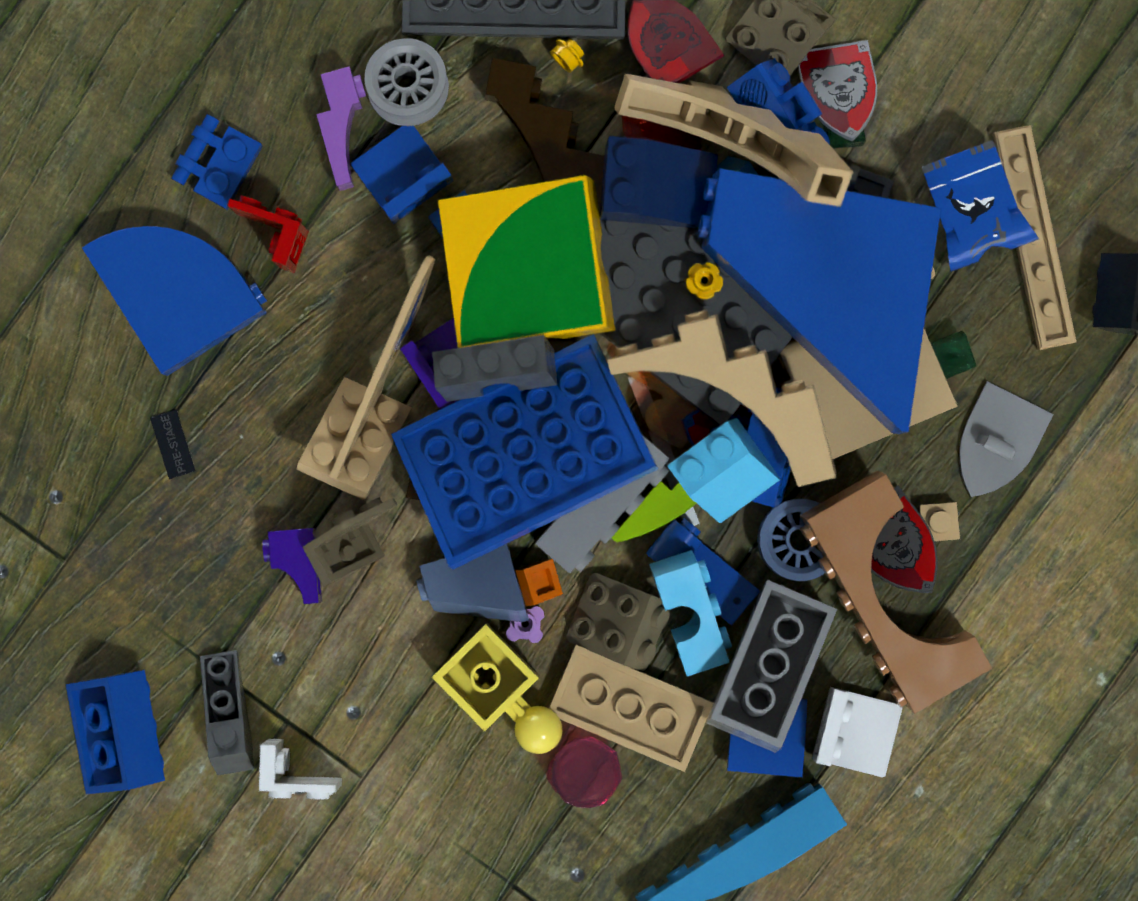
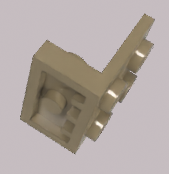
M754 0L728 34L726 40L756 66L775 58L791 75L816 42L830 29L836 19L813 0Z

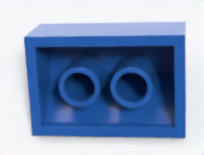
M145 670L66 684L86 794L130 790L165 781L164 761L159 750L156 734L157 724L153 717L149 696L150 686L146 680Z

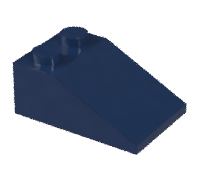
M609 136L604 154L600 220L698 228L701 216L707 215L709 201L703 198L707 178H712L713 174L717 171L718 154L647 139Z

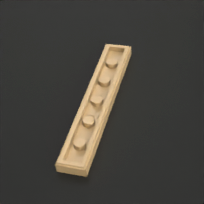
M1031 125L994 132L992 134L994 144L1017 207L1039 238V240L1016 248L1037 349L1043 350L1076 343Z

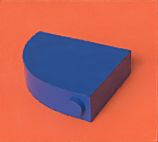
M155 226L132 227L106 234L82 247L163 375H170L267 313L262 305L267 302V299L257 283L249 285L239 269L227 257L210 244L188 233Z

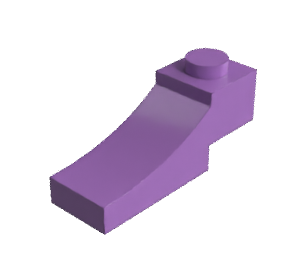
M350 67L321 74L331 110L316 114L336 186L340 191L354 187L349 161L350 131L355 110L362 109L360 98L366 97L361 76H353Z

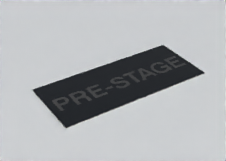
M177 409L150 417L168 478L172 479L194 472L195 467Z

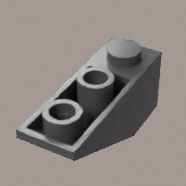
M234 650L200 656L208 759L217 775L253 770L254 759L251 730L238 652Z

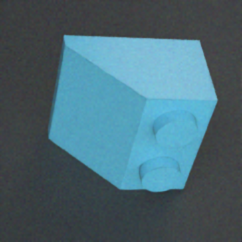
M737 418L721 425L667 465L688 496L719 523L725 521L781 480Z

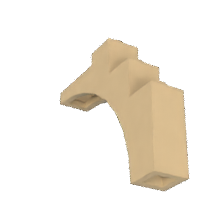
M630 74L624 75L614 107L619 115L655 122L707 139L756 162L793 187L806 201L841 206L853 171L820 134L786 128L769 109L737 104L723 86L691 80L685 85Z
M707 310L685 315L686 322L678 326L681 339L675 340L674 334L652 339L653 346L638 350L637 343L616 348V355L611 356L607 360L611 375L634 371L672 372L700 379L728 392L751 409L773 433L788 458L798 487L836 478V470L814 384L805 386L804 380L783 385V392L777 393L766 349L757 351L756 345L734 350L735 357H728L718 314L708 316Z

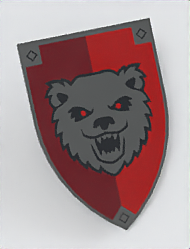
M897 485L894 489L904 508L895 513L880 531L872 553L871 572L881 580L897 588L912 592L932 593L938 570L935 541L923 517Z

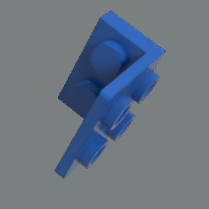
M401 126L351 163L352 168L393 224L453 182L451 173L443 163H440L414 126Z

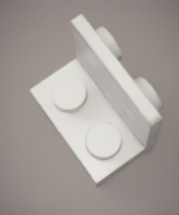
M830 687L812 759L816 763L830 767L832 764L878 777H885L902 707L900 708L896 703Z
M268 739L260 745L259 791H269V798H291V794H295V792H307L308 799H329V795L336 793L342 786V778L283 776L285 771H289L290 749L283 748L284 739Z

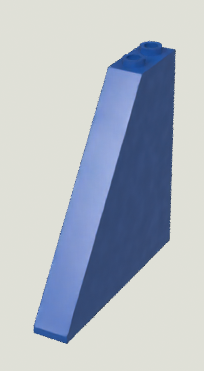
M720 168L713 174L712 178L708 177L705 183L703 198L709 201L707 215L701 216L698 227V237L703 238L702 249L884 427L894 434L908 433L941 208L846 191L841 206L809 202L782 179Z

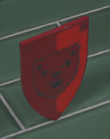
M633 0L628 18V37L633 54L648 78L681 83L724 57L723 52L702 22L687 7L674 0Z

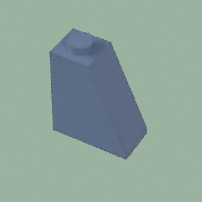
M507 544L454 570L449 567L446 558L419 566L422 578L416 580L421 599L422 601L429 600L433 610L436 612L516 622L529 620Z

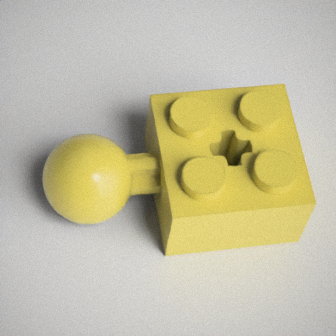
M488 623L432 676L444 691L484 731L506 712L516 722L514 729L515 737L519 745L526 751L534 754H543L551 751L558 745L562 737V723L558 715L553 710L544 706L531 707L521 696L539 679V675ZM481 667L484 670L492 668L495 671L493 675L495 683L492 685L488 682L482 685L479 684L477 680L480 674L477 669Z

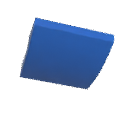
M801 698L783 746L776 753L730 734L727 771L802 777L807 699Z

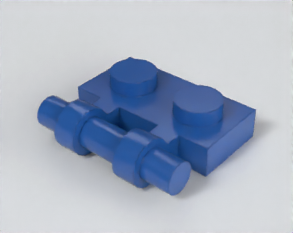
M207 114L200 126L196 125L191 134L194 138L184 156L179 155L175 163L178 167L171 179L184 186L190 174L195 175L200 179L193 191L228 210L229 198L234 199L263 145L230 126L227 128L222 139L217 137L213 132L220 121ZM206 145H209L216 150L205 168L199 165L197 161Z

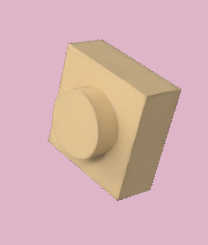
M957 502L918 505V512L929 526L934 541L960 539Z

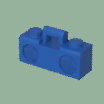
M775 58L758 64L727 86L728 91L737 104L769 109L786 128L818 133L830 144L826 132L818 127L815 122H812L821 116L822 112L806 86L801 82L793 87L790 83V75L787 69L778 63Z

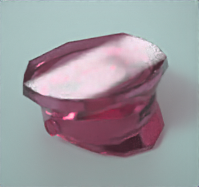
M592 736L575 738L566 743L549 763L547 780L565 803L578 808L590 809L605 805L623 779L617 752Z

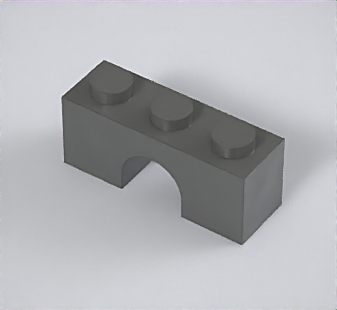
M545 335L433 352L435 389L447 402L482 397L483 388L493 384H512L517 386L520 391L557 385L554 349Z

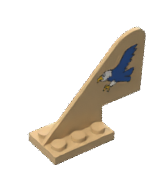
M427 255L423 261L368 387L346 377L343 378L298 461L296 470L364 501L366 500L395 444L391 434L403 428L412 408L381 393L385 379L400 352V348L403 347L415 324L435 258Z

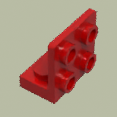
M241 196L239 201L229 198L227 206L235 214L282 230L281 233L275 232L269 247V253L273 254L271 261L279 268L295 273L309 233L302 225V219L297 218V214L281 208H276L275 214L268 212L261 202L249 197Z

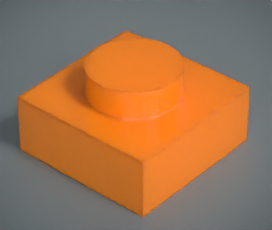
M545 559L515 570L526 606H533L563 594L553 559Z

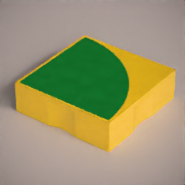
M584 175L438 200L458 348L545 335L546 338L565 339L615 331L609 281L601 257L602 230L594 180Z

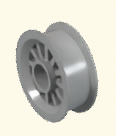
M410 38L390 41L375 51L365 69V87L370 103L379 116L392 124L415 126L425 123L437 115L446 102L449 83L444 62L438 52L425 42ZM407 77L416 80L410 87L398 85L402 79Z

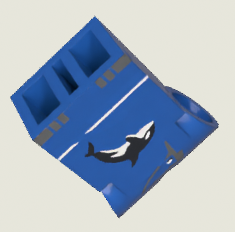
M993 140L921 167L935 206L941 208L940 219L946 233L950 272L979 262L982 255L992 246H1002L1012 250L1039 240L1017 207Z

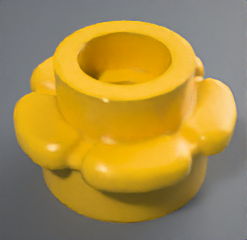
M570 38L566 42L562 39L556 40V46L550 51V54L558 65L569 73L577 66L581 68L584 65L581 59L584 52L581 47Z
M709 262L704 265L696 263L688 271L689 278L686 279V287L691 294L696 295L700 299H710L714 296L715 292L721 290L723 277L719 275V268ZM706 277L708 283L703 284L701 278Z

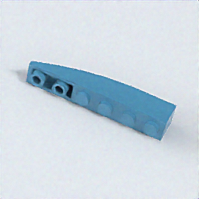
M807 783L792 793L794 800L783 807L779 803L769 807L760 815L763 820L751 828L748 823L740 826L729 835L731 841L720 848L717 844L708 847L698 855L700 861L689 868L685 864L677 867L666 876L669 880L657 889L654 885H651L639 892L635 898L637 901H705L751 884L787 865L845 827L847 823L820 783L814 787L811 783Z

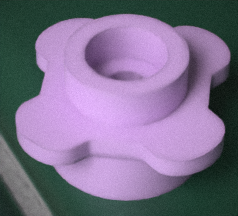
M534 606L532 609H526L529 617L528 627H523L522 622L510 621V627L506 631V636L509 640L515 642L518 639H529L530 642L537 643L542 639L543 633L540 630V623L544 618V611L542 608Z

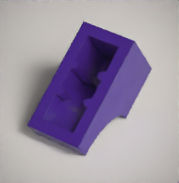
M317 528L269 531L268 539L263 540L264 561L270 562L271 569H281L294 579L301 591L303 604L322 602L321 581L303 549V546L315 539L312 533Z

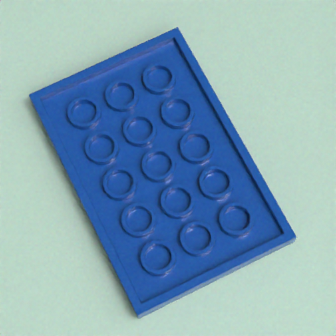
M594 334L554 353L557 385L521 391L512 384L489 385L483 388L482 397L459 400L391 434L446 561L452 570L658 470L616 378L610 373L607 359Z

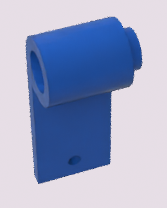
M683 518L680 523L674 519L645 554L657 562L692 550L697 562L704 560L711 579L710 582L705 583L708 595L715 593L721 610L720 616L732 626L760 593V590L705 546L697 538L701 531L687 519Z

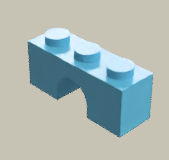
M690 550L649 564L665 611L679 606L690 607L694 610V614L687 624L671 630L686 676L688 677L729 663L726 649L731 648L732 645L726 627L719 628L715 616L721 615L715 593L708 595L705 583L711 581L705 561L697 562L693 551Z

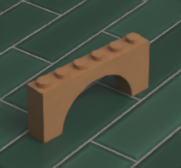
M877 470L801 514L800 516L805 525L800 529L811 547L817 545L823 558L819 559L818 562L829 580L835 577L841 590L836 592L841 604L847 612L853 610L859 622L854 624V627L865 644L871 642L877 654L873 655L872 659L879 672L883 676L888 673L894 686L890 687L889 690L900 708L906 705L915 714L988 672L992 667L976 637L968 631L964 630L958 634L943 638L916 636L898 628L882 609L872 582V553L875 542L884 525L904 506L887 475Z

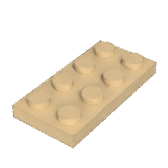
M576 644L549 709L553 710L560 720L685 772L714 702L639 670L619 664Z

